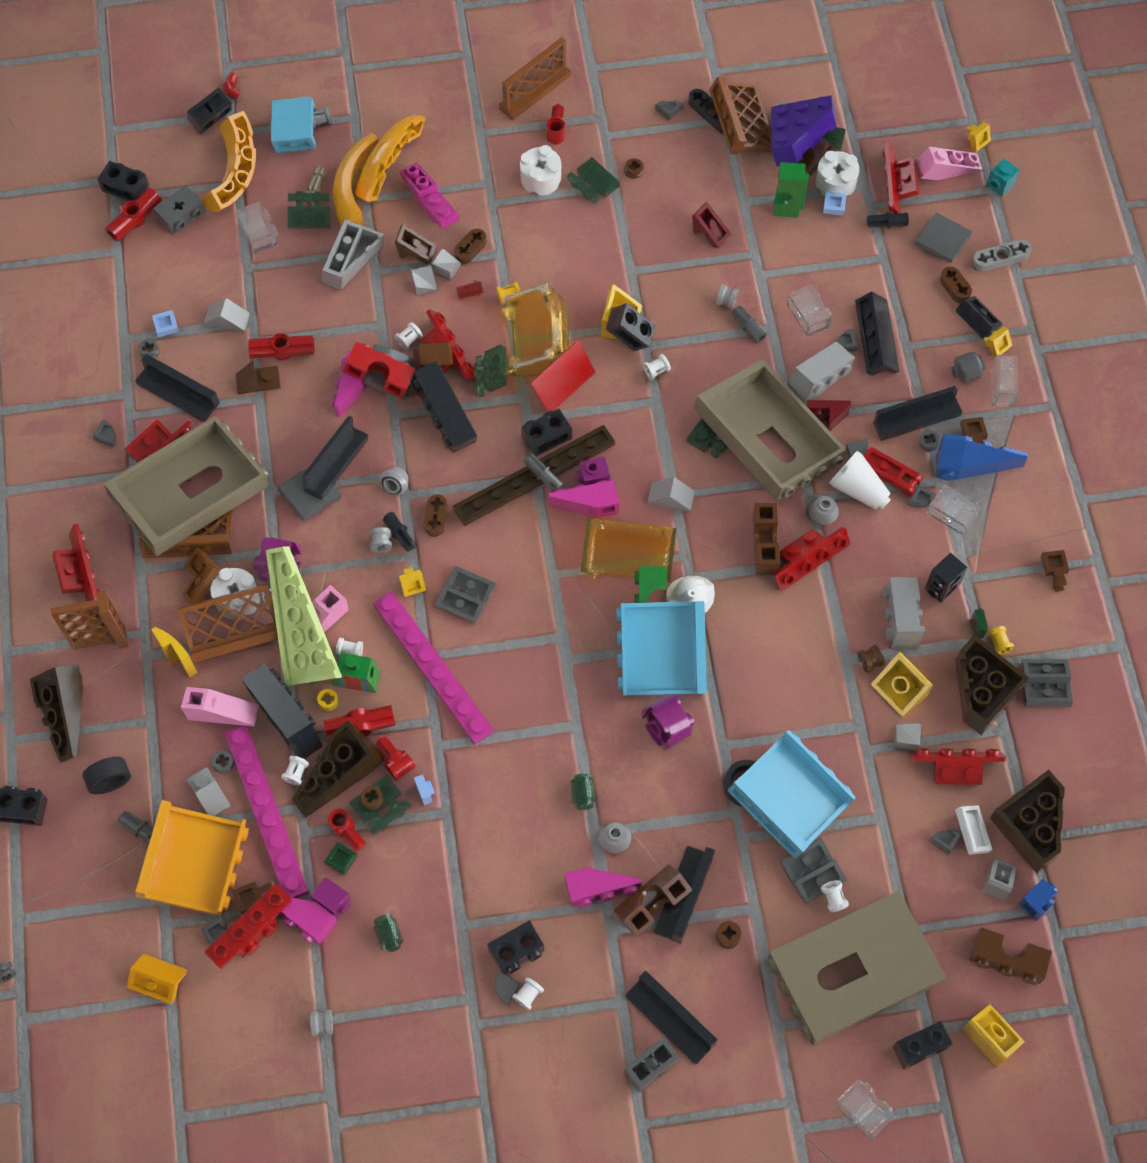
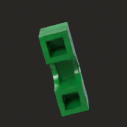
M780 162L778 187H776L774 200V216L798 218L799 210L804 209V199L806 198L809 173H805V164Z
M639 566V571H634V584L639 585V594H634V603H649V596L654 590L667 589V566Z

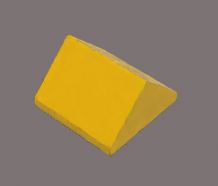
M614 284L610 285L602 317L601 337L617 339L606 330L611 308L627 303L640 313L642 305Z
M901 652L893 658L871 683L874 689L902 717L927 698L933 686Z
M991 1004L972 1018L962 1029L996 1067L1025 1042Z

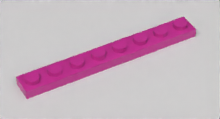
M391 591L373 602L377 612L474 745L494 733V729L394 593Z
M241 725L225 731L226 739L281 888L291 898H299L309 894L248 727Z

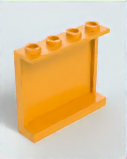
M162 800L135 891L136 897L221 917L223 910L228 911L231 899L230 896H227L229 887L234 888L237 877V874L233 873L235 864L240 865L243 851L239 850L241 841L246 842L249 828L245 827L246 820L243 819L242 823L174 807L171 806V802Z

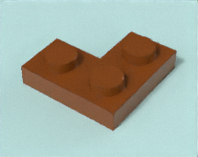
M196 547L185 565L193 575L182 594L190 605L202 602L205 599L213 580L216 579L220 572V569L205 551Z

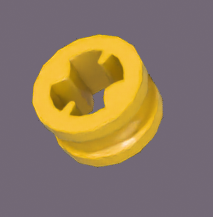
M324 689L319 692L317 696L319 708L325 712L336 709L338 705L337 693L331 689ZM326 696H330V699H334V701H331V704L326 705L325 701H322V699L325 700Z

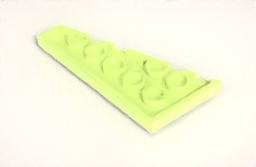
M289 546L266 550L284 683L290 686L341 678L342 675Z

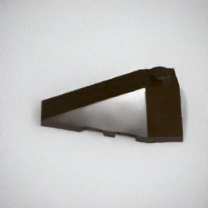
M79 665L54 667L30 678L35 705L37 708L41 707L45 716L42 718L44 726H49L51 730L50 740L61 763L77 757L83 684Z
M349 720L330 735L326 742L328 745L321 755H318L315 760L317 763L311 773L306 775L292 798L304 817H308L363 779L385 760L375 745Z

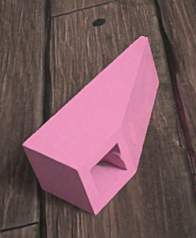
M928 147L916 160V167L921 179L941 180L982 170L977 154L972 152Z
M331 585L312 602L324 632L349 610L347 600Z
M186 687L181 709L188 720L253 727L255 726L260 707L259 704L211 689Z

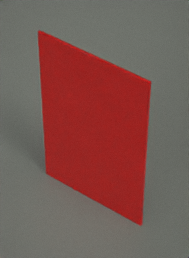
M577 340L535 378L531 384L546 411H554L596 371L580 341Z

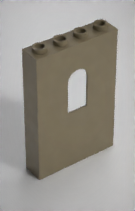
M763 359L697 395L693 409L776 501L782 497H789L795 489L807 486L813 478H820L829 468L838 467L844 460L843 456L846 448ZM772 427L795 452L794 461L785 463L778 460L757 436Z
M217 416L104 483L107 496L156 556L268 487L267 477L269 475L262 465L258 466L254 455L243 448L239 437H234L230 433L231 430L225 421L221 422ZM208 467H217L223 472V477L218 483L192 499H189L179 487L180 484Z
M899 891L770 951L768 955L769 960H767L771 973H776L780 980L778 986L783 996H788L791 1002L789 1007L794 1018H799L803 1025L801 1031L806 1041L810 1040L813 1046L942 984L946 979L942 968ZM853 953H857L867 975L831 991L825 990L819 985L817 976L822 968Z

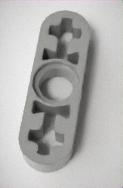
M1016 240L980 250L975 253L972 265L975 270L985 272L1025 261L1029 258L1032 246L1026 240ZM1003 252L1008 258L1000 259L996 254Z

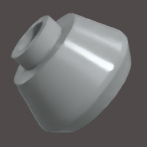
M393 467L380 475L381 487L388 494L399 496L407 491L409 478L403 469Z
M821 496L810 504L809 515L817 524L829 525L838 518L839 508L831 497Z
M611 822L601 829L599 842L607 852L618 854L629 847L631 833L624 824Z

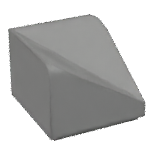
M444 249L440 250L432 262L433 272L449 280L453 278L461 266V262Z
M431 266L411 270L416 295L437 291Z
M922 724L896 725L894 748L909 750L919 748Z

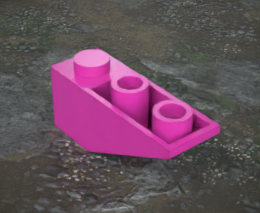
M349 350L347 351L346 358L342 359L341 371H343L346 361L351 353V351ZM342 372L341 377H338L336 384L338 393L332 399V408H335L337 417H340L367 388L368 385L364 383L365 376L363 381Z
M600 480L595 484H581L571 489H557L555 492L548 493L549 506L594 517L619 513V500L613 480Z
M588 867L564 874L572 907L578 906V908L588 907L593 901L601 900V902L610 901L615 898V895L623 893L625 896L632 895L642 886L640 878Z
M291 898L292 902L280 913L283 916L281 920L293 929L296 926L301 930L300 935L310 944L314 941L320 945L337 925L336 917L317 902Z

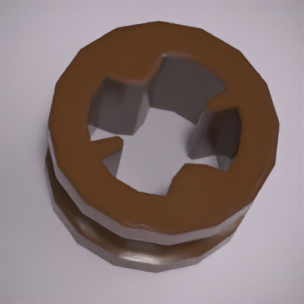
M637 158L627 160L625 175L633 179L640 177L644 166L642 161ZM631 166H636L637 171H633Z
M369 786L362 791L361 800L365 808L374 810L383 803V796L379 788ZM375 793L378 799L369 803L366 797Z

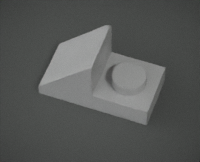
M207 767L187 779L208 815L218 816L231 808V805Z

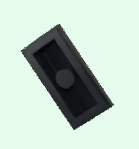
M976 296L964 299L956 309V313L982 339L990 336L992 331H997L1003 326L1002 322Z

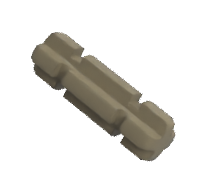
M316 167L314 169V175H312L307 186L308 191L303 196L305 203L313 204L315 202L316 195H318L323 182L321 180L326 175L324 168Z

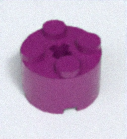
M264 537L260 555L255 558L253 564L254 569L258 570L259 579L270 583L266 550L289 546L299 570L301 562H297V555H301L300 545L296 542Z
M675 694L667 695L642 710V719L646 717L648 724L645 725L647 732L659 747L664 745L665 750L686 739L692 733L691 726L695 724L689 713H685L680 699Z

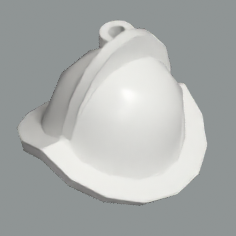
M700 576L682 577L672 582L668 587L666 599L667 602L704 601L705 612H707L714 601V586L708 579Z

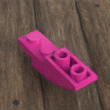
M418 162L399 171L410 192L433 223L436 222L443 229L460 220L458 213L438 191L437 184Z

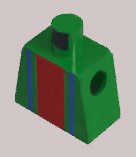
M340 653L337 666L342 677L335 678L333 686L376 693L381 671L374 660L370 657Z

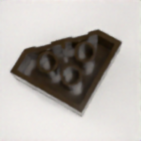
M974 634L960 649L955 662L963 721L982 736L1025 687L1029 677Z
M1047 770L996 808L990 817L992 822L1036 874L1053 862L1061 853L1065 787L1050 770Z

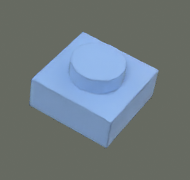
M826 192L823 213L844 216L846 194Z
M173 310L152 316L158 337L179 332Z
M423 774L415 777V784L423 805L432 803L431 795L435 792L430 780L425 781Z

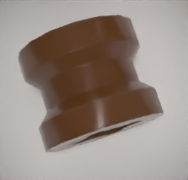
M877 645L871 646L867 651L861 650L857 653L858 660L863 670L867 673L876 666L881 667L885 665L884 657Z
M733 921L721 923L716 933V941L719 946L724 949H732L737 946L741 937V929L738 924Z

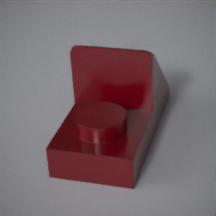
M705 202L692 215L694 234L702 232L714 248L720 247L732 234L708 202Z
M807 400L806 406L819 420L827 418V429L831 431L849 415L851 400Z

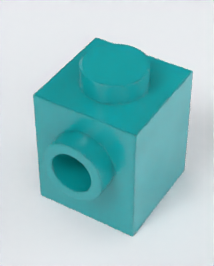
M1003 158L990 171L986 185L1000 196H1003L1015 185L1020 170Z

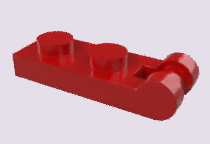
M871 446L864 455V458L880 479L900 489L907 496H912L916 490V485H919L923 480V476L920 473ZM904 476L909 479L908 482L902 480Z

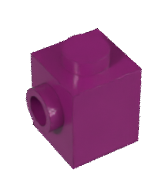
M605 457L579 462V471H576L579 484L591 485L600 480L610 481V473Z
M327 877L322 880L311 894L313 902L319 903L336 918L339 914H344L350 906L349 901L351 898L348 892Z

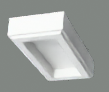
M979 805L957 808L955 812L968 854H981L992 851L993 849Z

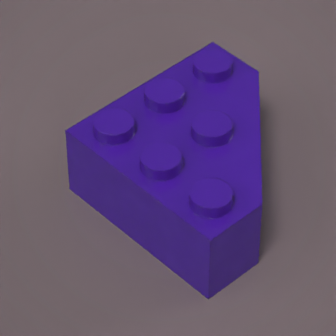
M832 95L771 107L772 151L777 167L780 166V162L798 163L803 158V153L808 149L812 150L819 144L824 134L828 131L832 132L837 127Z

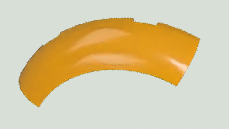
M244 111L227 117L218 127L226 146L227 168L220 186L210 191L201 200L204 206L211 212L216 213L235 202L248 187L253 176L256 148L253 145V131Z
M416 114L404 117L384 133L373 148L361 171L354 190L356 196L367 202L378 199L386 178L385 169H388L391 163H394L401 152V147L405 143L408 144L413 139L420 137L426 117Z
M369 133L354 144L346 153L337 169L333 185V205L341 227L344 220L364 225L362 213L354 200L353 192L360 169H363L370 153L379 141L373 133Z

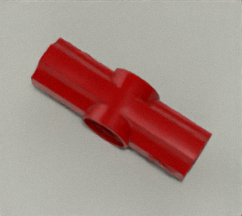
M151 187L147 188L134 201H128L123 205V212L105 228L106 232L116 242L120 241L133 228H138L144 224V217L162 201L161 197Z
M278 333L272 338L249 339L248 341L250 358L276 357L278 360H287L291 356L314 355L315 353L313 335L288 337L284 333Z
M391 705L371 710L358 708L349 711L347 715L323 720L327 740L347 720L354 724L365 736L370 735L374 730L396 726Z

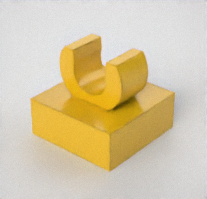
M983 122L978 127L972 124L966 129L967 132H970L967 139L970 141L971 149L976 152L991 141L990 126L987 123Z
M1004 327L999 328L997 331H992V335L989 338H984L985 345L990 348L991 355L997 358L1012 346L1009 331Z
M412 567L403 569L405 574L400 575L399 579L405 597L426 591L421 570L413 571Z

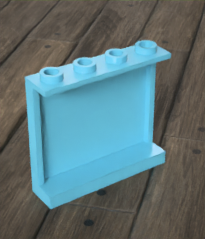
M704 601L621 603V608H616V621L621 622V631H617V645L622 647V654H617L618 668H622V677H618V691H623V696L707 694Z
M789 730L727 790L794 859L804 852L814 839L856 798L852 794L851 789L842 784L835 777L834 772L825 767L818 760L817 755L809 751L801 743L800 738Z

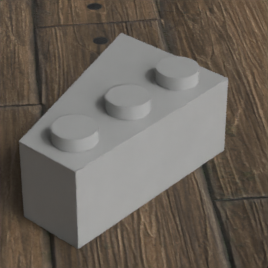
M344 220L322 270L321 283L342 290L383 247L384 234Z
M836 341L795 367L787 386L806 405L807 400L817 399L842 376L848 375L852 370L851 364L855 357Z
M890 577L888 585L884 586V599H888V606L885 607V620H889V627L886 629V640L890 641L891 649H918L925 633V627L920 626V618H922L923 614L922 610H919L920 593L917 578Z

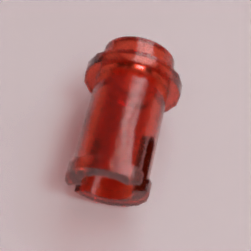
M474 280V283L456 287L459 300L474 295L480 296V294L484 293L481 281L476 282Z

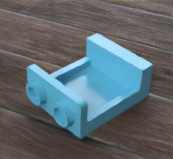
M312 97L272 101L271 143L276 153L316 149V141L313 137V111H316V106Z

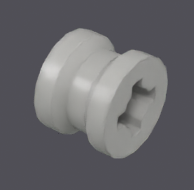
M722 284L717 296L716 305H726L729 309H733L739 289H729L726 285Z
M378 527L369 531V537L372 539L370 543V550L372 552L384 553L392 549V542L389 540L391 538L390 529Z
M326 1009L321 1013H318L316 1010L310 1012L312 1036H318L319 1033L323 1032L327 1035L333 1034L331 1009Z

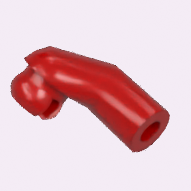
M230 72L223 84V91L228 97L235 100L240 95V90L236 89L235 86L238 76Z

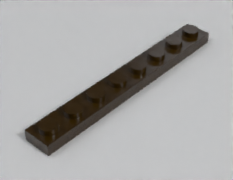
M602 425L539 460L546 467L549 466V470L557 477L579 465V462L586 461L614 446L615 440L606 427ZM526 466L453 505V510L463 526H466L544 483L540 479L537 480V476Z

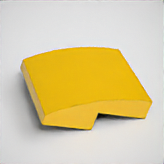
M157 627L151 629L170 664L179 660L189 677L197 674L190 656L175 638Z

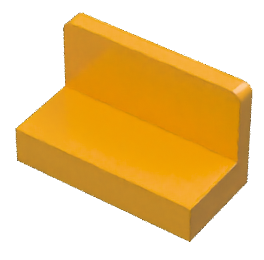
M142 954L130 968L127 988L172 1004L176 999L178 983L186 975L187 970L147 954Z

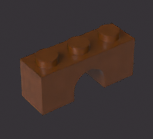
M754 503L752 517L755 574L774 575L780 568L779 543H777V503Z
M668 864L614 909V912L625 927L638 937L655 922L652 914L656 908L664 903L676 905L692 889L681 873Z
M982 927L978 930L969 958L970 961L975 962L976 966L984 969H989V967L997 969L1001 975L1013 977V975L1021 977L1023 982L1031 985L1041 984L1046 978L1052 954L1051 950L1028 943L1024 947L1021 957L1012 958L1003 950V934Z

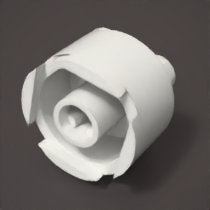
M543 145L522 154L520 173L524 189L530 193L532 191L543 196L553 193L559 187L561 181V160L559 155L550 146Z
M827 151L825 156L821 158L818 164L815 184L824 197L826 192L843 193L847 196L855 191L859 175V165L856 156L845 152Z
M224 568L211 584V596L216 598L256 587L257 585L249 572L240 568ZM259 592L255 593L251 601L257 604L260 603ZM239 598L232 599L229 607L240 612L245 601ZM215 604L216 608L221 613L223 608ZM248 604L243 614L246 616L251 615L257 608ZM228 610L223 614L225 618L235 620L237 615Z

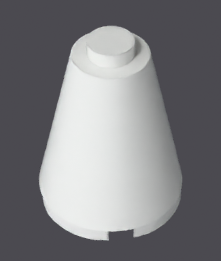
M858 450L829 482L832 487L875 510L878 507L883 509L891 500L888 497L890 495L889 490Z

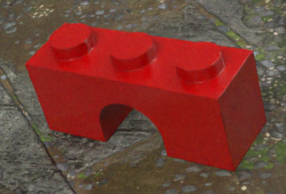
M355 342L343 372L363 381L367 372L372 370L379 371L385 377V385L382 390L402 399L415 368L406 362H400L391 358L387 353H380L367 344Z

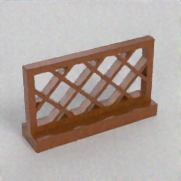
M562 37L502 82L503 101L499 103V109L512 121L571 76V70L566 67L565 39Z
M718 76L709 91L730 154L738 155L741 150L773 152L772 129L756 84L726 82L725 77ZM730 90H732L733 92H735V93L737 94V96H736V97L733 96V95L730 93ZM744 91H751L753 98L747 95ZM740 96L742 99H744V100H745L746 102H748L749 104L746 106L743 102H741V101H740L739 99H737V98ZM735 105L743 111L740 113L738 110H736ZM752 105L756 108L759 114L750 109L749 106ZM744 112L751 116L754 120L751 121L747 117H745L743 115ZM740 121L746 124L748 128L745 129L743 126H741ZM756 121L763 126L764 130H762L754 123ZM751 128L753 131H755V132H756L757 134H759L760 136L757 138L755 135H753V134H752L751 132H749L748 130ZM745 136L748 139H750L754 144L746 143L747 141ZM763 137L766 141L769 142V145H766L764 142H762L760 138Z
M233 509L227 512L221 519L217 518L214 520L216 523L209 529L206 526L201 528L205 531L202 535H190L158 556L153 553L142 538H139V548L142 557L191 556L196 547L204 550L207 555L232 554ZM220 526L226 529V534H214L213 532Z
M267 583L177 608L193 663L278 639L274 606ZM264 591L266 599L262 606L251 601L255 593ZM239 598L245 601L240 612L229 607L232 599ZM216 604L223 608L218 618L206 613L209 606ZM248 604L260 609L254 619L243 614ZM226 610L237 615L232 626L221 621ZM195 611L201 615L197 622L193 624L186 620L184 613ZM264 611L272 616L273 623L263 625L257 620ZM204 616L215 622L209 632L198 627ZM240 617L251 622L248 630L241 631L235 628ZM218 624L229 629L226 636L218 637L212 634ZM195 630L207 635L204 642L193 644L191 637Z
M106 590L97 592V600L51 608L52 617L73 650L116 642L119 649L128 647L126 625Z

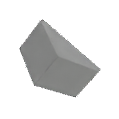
M225 298L209 305L203 324L204 326L245 333L250 312Z
M675 477L653 482L647 504L691 512L695 491Z
M994 858L981 892L1005 901L1013 888L1017 867Z

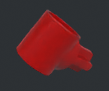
M560 104L552 107L551 118L547 121V140L555 145L562 143L565 139L566 122L563 119L564 107L560 106Z
M386 736L378 739L376 746L386 758L385 767L396 781L416 767L406 751L397 750Z
M337 808L329 813L328 823L332 832L339 838L343 837L354 851L361 850L366 845V841L355 830L356 824L349 817L347 811ZM339 818L346 820L342 826L334 825V822Z

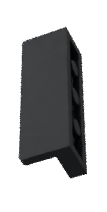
M871 291L855 300L866 371L871 376L885 369L896 374L899 372L888 302L887 299Z
M145 354L141 359L144 370L135 380L136 384L203 422L209 418L220 402L215 391L148 354Z
M957 386L877 410L873 424L881 441L961 416L963 411L956 399Z
M348 416L303 474L304 492L323 500L367 442L368 434L353 427V417Z
M690 846L686 847L678 872L681 873L692 891L676 905L665 903L654 933L679 944L682 943L715 853L714 849L706 847L705 851H701Z
M646 970L639 976L638 982L626 993V998L695 1065L716 1045L718 1039Z

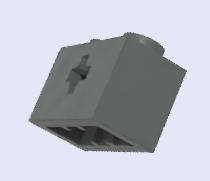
M186 185L153 208L157 221L172 236L178 231L183 230L186 225L198 219L205 212L201 199Z
M663 1037L624 1068V1074L640 1093L676 1065L679 1061V1056Z

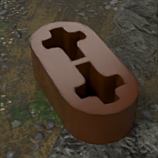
M472 229L455 246V258L461 264L472 261L485 247L487 242L485 232L481 229Z
M951 266L944 268L940 276V282L951 298L957 303L970 298L972 288L960 271Z
M432 495L427 501L424 521L425 531L433 537L441 535L445 530L447 500L442 495ZM436 502H440L441 505L438 508V512H435L434 509ZM434 519H437L438 526H436V529H432L431 525H433Z

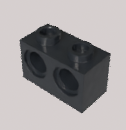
M218 87L187 111V119L201 135L232 111V102Z
M112 161L107 163L97 179L102 192L126 201H134L149 188L144 172Z
M627 303L611 308L606 330L633 351L650 346L655 328L652 322Z
M559 408L555 411L546 412L541 418L526 422L521 427V434L530 452L538 456L572 439V428ZM552 425H558V426H560V427H558V428H552L551 426H552ZM538 434L540 437L535 438L532 435Z
M950 552L932 569L925 586L928 594L942 603L960 586L968 567Z
M4 786V788H0V822L42 826L48 799L41 790L36 788L18 790L14 786ZM7 800H12L8 807H3ZM35 802V806L32 809L26 810L29 803Z
M530 920L487 944L491 956L503 974L506 972L508 974L516 972L521 968L520 964L527 960L530 962L537 960L542 956V952L545 951L544 944ZM525 939L534 941V945L531 948H524L521 943ZM503 951H511L513 957L510 960H502L500 954Z
M939 1021L897 1041L893 1049L905 1070L947 1050L953 1043L942 1022Z

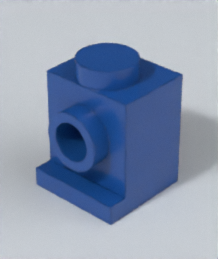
M1042 879L1020 901L1019 905L1037 921L1044 914V911L1046 912L1055 903L1052 898L1058 893V889L1051 882H1046Z

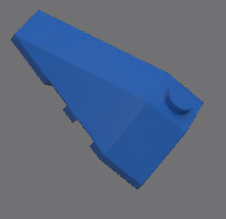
M943 434L936 454L935 477L947 481L1024 467L1028 458V452L1005 446L994 448L990 442L984 441L982 444L973 442V438L968 436Z

